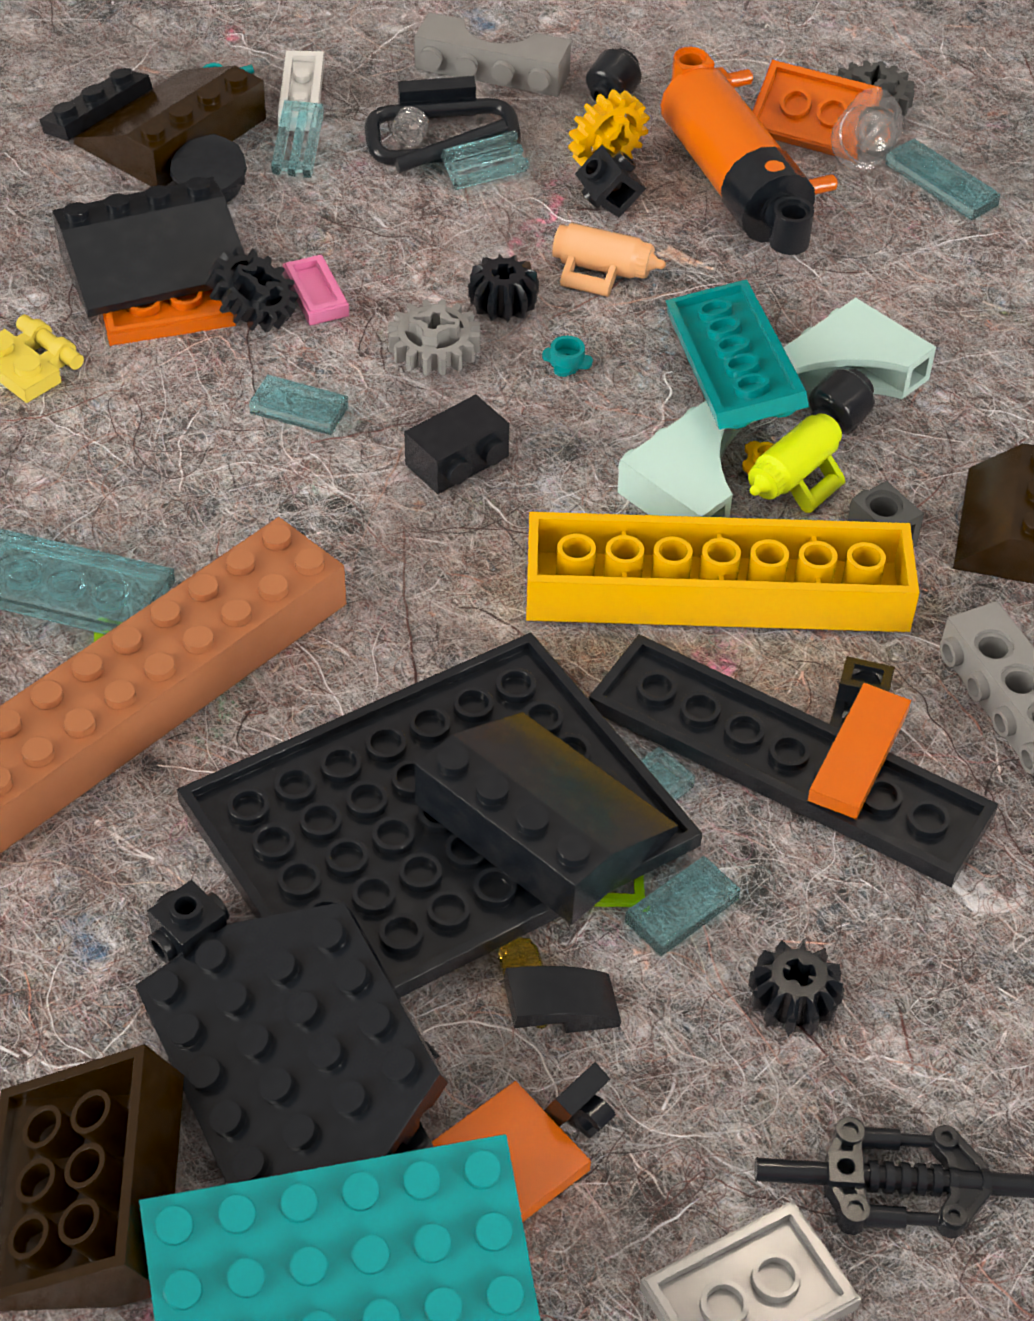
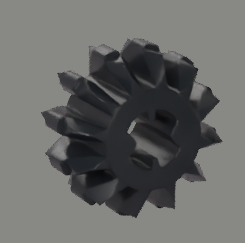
M498 254L497 259L483 257L481 264L472 266L470 283L468 284V297L470 298V304L475 306L477 314H488L490 321L499 317L509 322L512 316L524 318L526 311L534 310L535 303L537 302V293L539 292V279L537 278V272L531 269L529 261L518 262L516 255L510 258H503Z
M803 939L798 944L797 949H791L781 940L775 947V952L763 950L762 954L758 957L757 966L750 973L748 986L750 987V992H752L751 1004L753 1011L765 1012L764 1020L767 1027L781 1022L785 1024L784 1028L788 1036L794 1032L796 1026H801L808 1034L812 1035L817 1030L819 1023L829 1025L835 1018L838 1005L843 1000L844 988L843 983L840 982L842 974L840 964L827 963L828 955L826 948L812 953L808 951L806 942Z

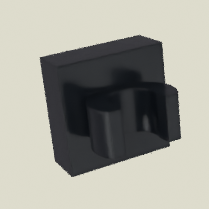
M594 1062L554 1099L544 1111L559 1127L572 1117L577 1128L590 1139L616 1115L605 1100L595 1095L611 1078Z

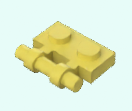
M24 314L16 322L17 329L23 333L15 337L6 329L0 331V383L24 402L28 403L61 383L60 368L67 365L72 370H77L82 366L84 358L76 351V346L65 337H57L52 334L51 327L41 319H32ZM41 347L47 350L41 355L35 352V350Z

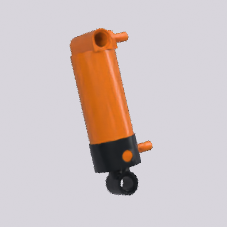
M683 47L678 49L674 53L672 81L664 91L660 104L662 117L720 194L722 202L750 239L760 243L769 242L776 252L785 255H798L805 252L809 248L815 211L813 207L815 195L836 190L838 186L837 178L830 174L808 180L789 154L781 149L734 89L753 82V74L749 69L727 73L723 67L714 68L715 62L700 48Z

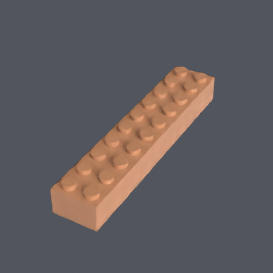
M277 517L0 705V854L347 604L344 565L282 518Z

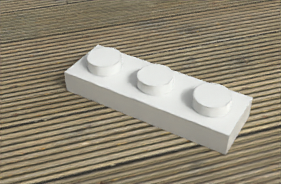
M286 51L278 110L279 131H293L296 133L317 131L324 72V51Z

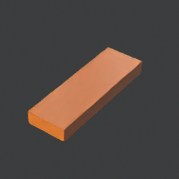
M863 683L809 790L807 801L857 819L909 712L911 700Z

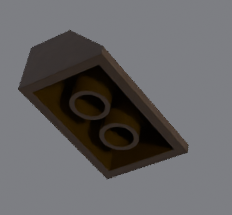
M1022 443L969 468L953 569L1034 584V445Z

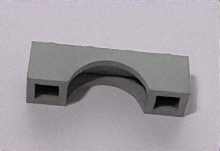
M429 12L414 36L415 69L454 77L474 76L475 81L558 97L570 73L571 40L535 33L518 42L492 43L472 35L467 30L464 19Z

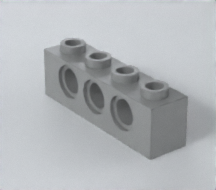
M998 601L947 617L939 648L943 661L947 666L953 667L964 682L969 696L975 702H979L991 718L995 731L1001 737H1005L1019 756L1024 770L1034 776L1033 645Z

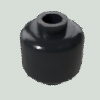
M613 48L604 50L586 74V84L591 97L596 101L597 95L601 93L607 99L610 91L613 89L619 94L626 90L632 95L642 78L639 61L635 55L626 49Z
M836 368L811 391L809 395L811 415L823 413L831 416L840 426L842 434L853 431L874 408V387L866 375L856 369Z

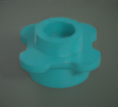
M565 335L557 337L552 341L551 347L545 348L542 352V359L550 362L554 367V374L561 377L575 374L579 369H589L593 363L592 357L585 355L584 342L575 336Z

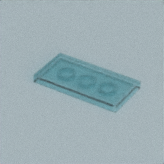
M5 529L0 531V609L106 634L167 593L175 582L174 568Z

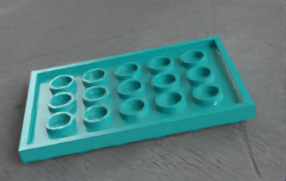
M506 1134L139 1200L155 1321H541Z

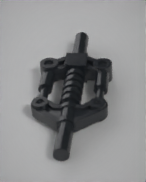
M844 1117L836 1125L832 1144L827 1151L824 1161L756 1157L754 1165L755 1181L824 1185V1197L828 1198L837 1214V1226L841 1231L849 1235H857L865 1227L906 1229L907 1225L934 1226L941 1235L952 1239L963 1234L989 1201L990 1196L1034 1198V1174L991 1172L989 1165L953 1127L948 1125L936 1127L931 1135L900 1133V1129L865 1127L857 1118ZM900 1146L929 1148L930 1152L941 1164H931L930 1168H927L925 1163H915L914 1167H911L909 1162H899L898 1166H895L893 1161H883L882 1165H879L877 1160H867V1163L863 1164L862 1148L899 1151ZM864 1188H866L868 1193H877L878 1189H882L883 1194H893L894 1190H897L899 1195H909L910 1191H913L915 1196H925L926 1192H929L931 1197H941L942 1193H946L947 1201L938 1213L907 1211L905 1206L869 1204L866 1200Z

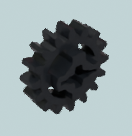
M236 247L233 253L224 250L209 269L208 274L210 276L206 281V285L214 289L210 294V298L222 302L219 311L221 313L230 311L234 314L233 322L235 324L242 320L247 322L249 330L253 331L257 324H259L264 332H269L273 326L280 329L288 321L297 307L294 303L298 298V294L290 290L295 284L294 281L283 278L282 274L285 269L283 267L274 268L271 265V257L267 256L264 259L258 257L254 249H251L248 255H245L240 247Z

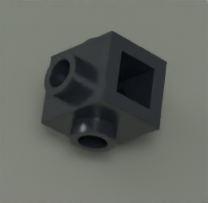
M603 144L575 173L585 187L581 191L583 196L593 206L597 208L602 206L618 218L646 190L633 171L637 167L635 162L622 150L615 154Z
M191 879L176 891H169L162 895L155 905L147 910L152 933L148 936V941L156 955L163 962H171L178 956L184 959L191 951H197L204 942L216 939L213 933L227 925V920L230 918L229 911L215 893L210 892L206 894Z

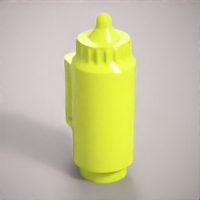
M823 413L810 415L802 420L757 458L755 465L748 474L751 486L750 494L753 496L759 495L764 499L771 500L790 491L804 512H813L845 483V477L832 457L842 439V432L838 423L831 416ZM819 467L824 478L809 490L803 479Z

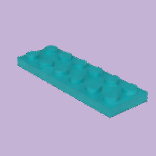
M747 279L665 300L668 316L719 430L726 428L740 429L748 426L753 421L772 416L778 418L786 417L793 414L796 410L809 407L807 391Z

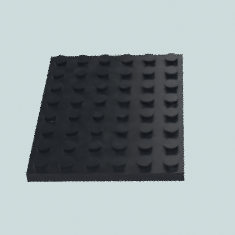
M532 632L177 789L180 805L256 918L344 902L354 914L400 998L560 917L415 804V764L451 735L523 712L679 825L676 834L612 890L700 847L703 834Z

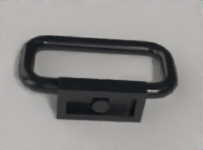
M474 76L398 81V104L386 105L373 110L366 118L364 126L366 144L370 155L378 162L390 166H395L394 158L420 148L402 150L385 148L381 140L380 125L387 121L477 114H496L505 120L508 134H506V138L503 141L481 143L426 164L506 157L519 146L521 132L517 114L514 108L507 102L497 98L476 99Z

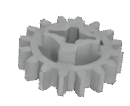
M428 299L423 300L422 307L419 308L410 303L407 304V314L397 311L394 313L395 321L388 323V350L394 353V361L396 363L406 361L408 371L421 367L423 375L428 376L431 370H438L441 376L446 375V368L448 367L461 371L462 361L473 363L475 353L480 352V322L474 321V313L472 311L462 313V305L459 303L451 308L446 307V301L443 299L438 304H431Z

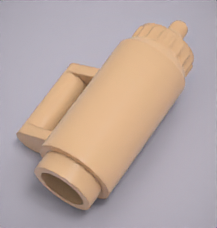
M570 223L569 226L559 225L554 237L552 255L553 257L560 258L561 262L565 264L560 278V286L609 297L616 276L628 279L634 277L645 279L651 270L664 269L666 266L664 260L658 259L654 255L655 247L637 237ZM576 266L606 273L607 275L603 279L574 272Z

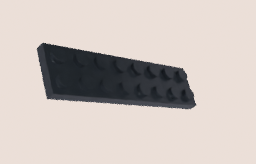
M638 634L589 696L590 702L604 718L951 888L997 811L998 803L890 752L857 819L807 801L809 790L840 729Z

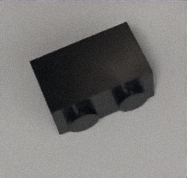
M475 394L404 431L405 465L434 492L440 494L455 485L463 483L467 478L498 464L509 456V422Z

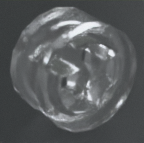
M404 107L400 109L391 123L390 131L393 138L401 145L415 147L423 140L429 130L430 123L428 117L418 108Z

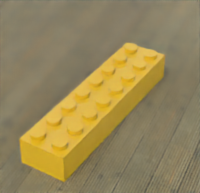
M529 512L526 621L911 632L919 598V585L910 523Z

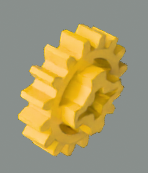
M615 89L610 91L607 99L601 93L598 94L596 104L594 106L588 103L584 105L585 115L574 118L579 125L568 133L574 140L568 145V149L573 153V159L581 167L602 144L615 154L622 150L633 159L631 151L634 148H642L643 144L639 141V138L649 132L643 125L650 120L649 116L644 112L646 107L635 96H632L626 90L619 94Z

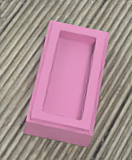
M322 255L282 264L285 269L283 272L284 278L291 279L295 283L291 291L298 294L296 301L309 326L349 316V304Z

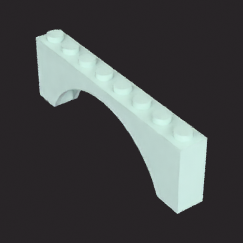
M854 298L841 308L834 309L827 318L813 327H808L799 337L783 346L807 391V397L831 371L836 368L847 370L852 368L862 372L871 381L874 387L873 394L903 399L929 380L936 346L858 298ZM706 401L697 407L690 408L683 417L667 428L659 429L651 439L624 454L618 466L617 493L648 515L730 518L733 494L725 480L721 459L732 439L742 428L719 430Z

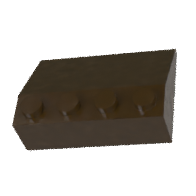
M237 66L184 69L73 138L74 144L150 187L156 185L166 186L174 181L170 176L171 160L177 150L187 141L211 134L234 141L266 119L264 80Z
M143 1044L1 1089L0 1311L109 1308L152 1298L139 1200L175 1194L184 1075L147 1045Z

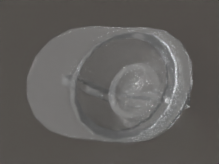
M876 87L865 89L855 97L838 118L832 129V150L839 163L848 170L862 172L871 170L887 156L903 132L904 119L901 107L896 99L886 90Z

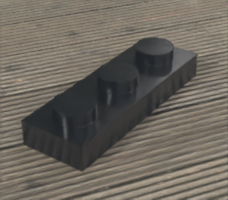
M119 68L109 74L110 77L106 80L84 88L81 91V95L71 101L55 105L51 113L39 119L44 134L69 141L151 91L153 87L149 75L132 71L130 68Z

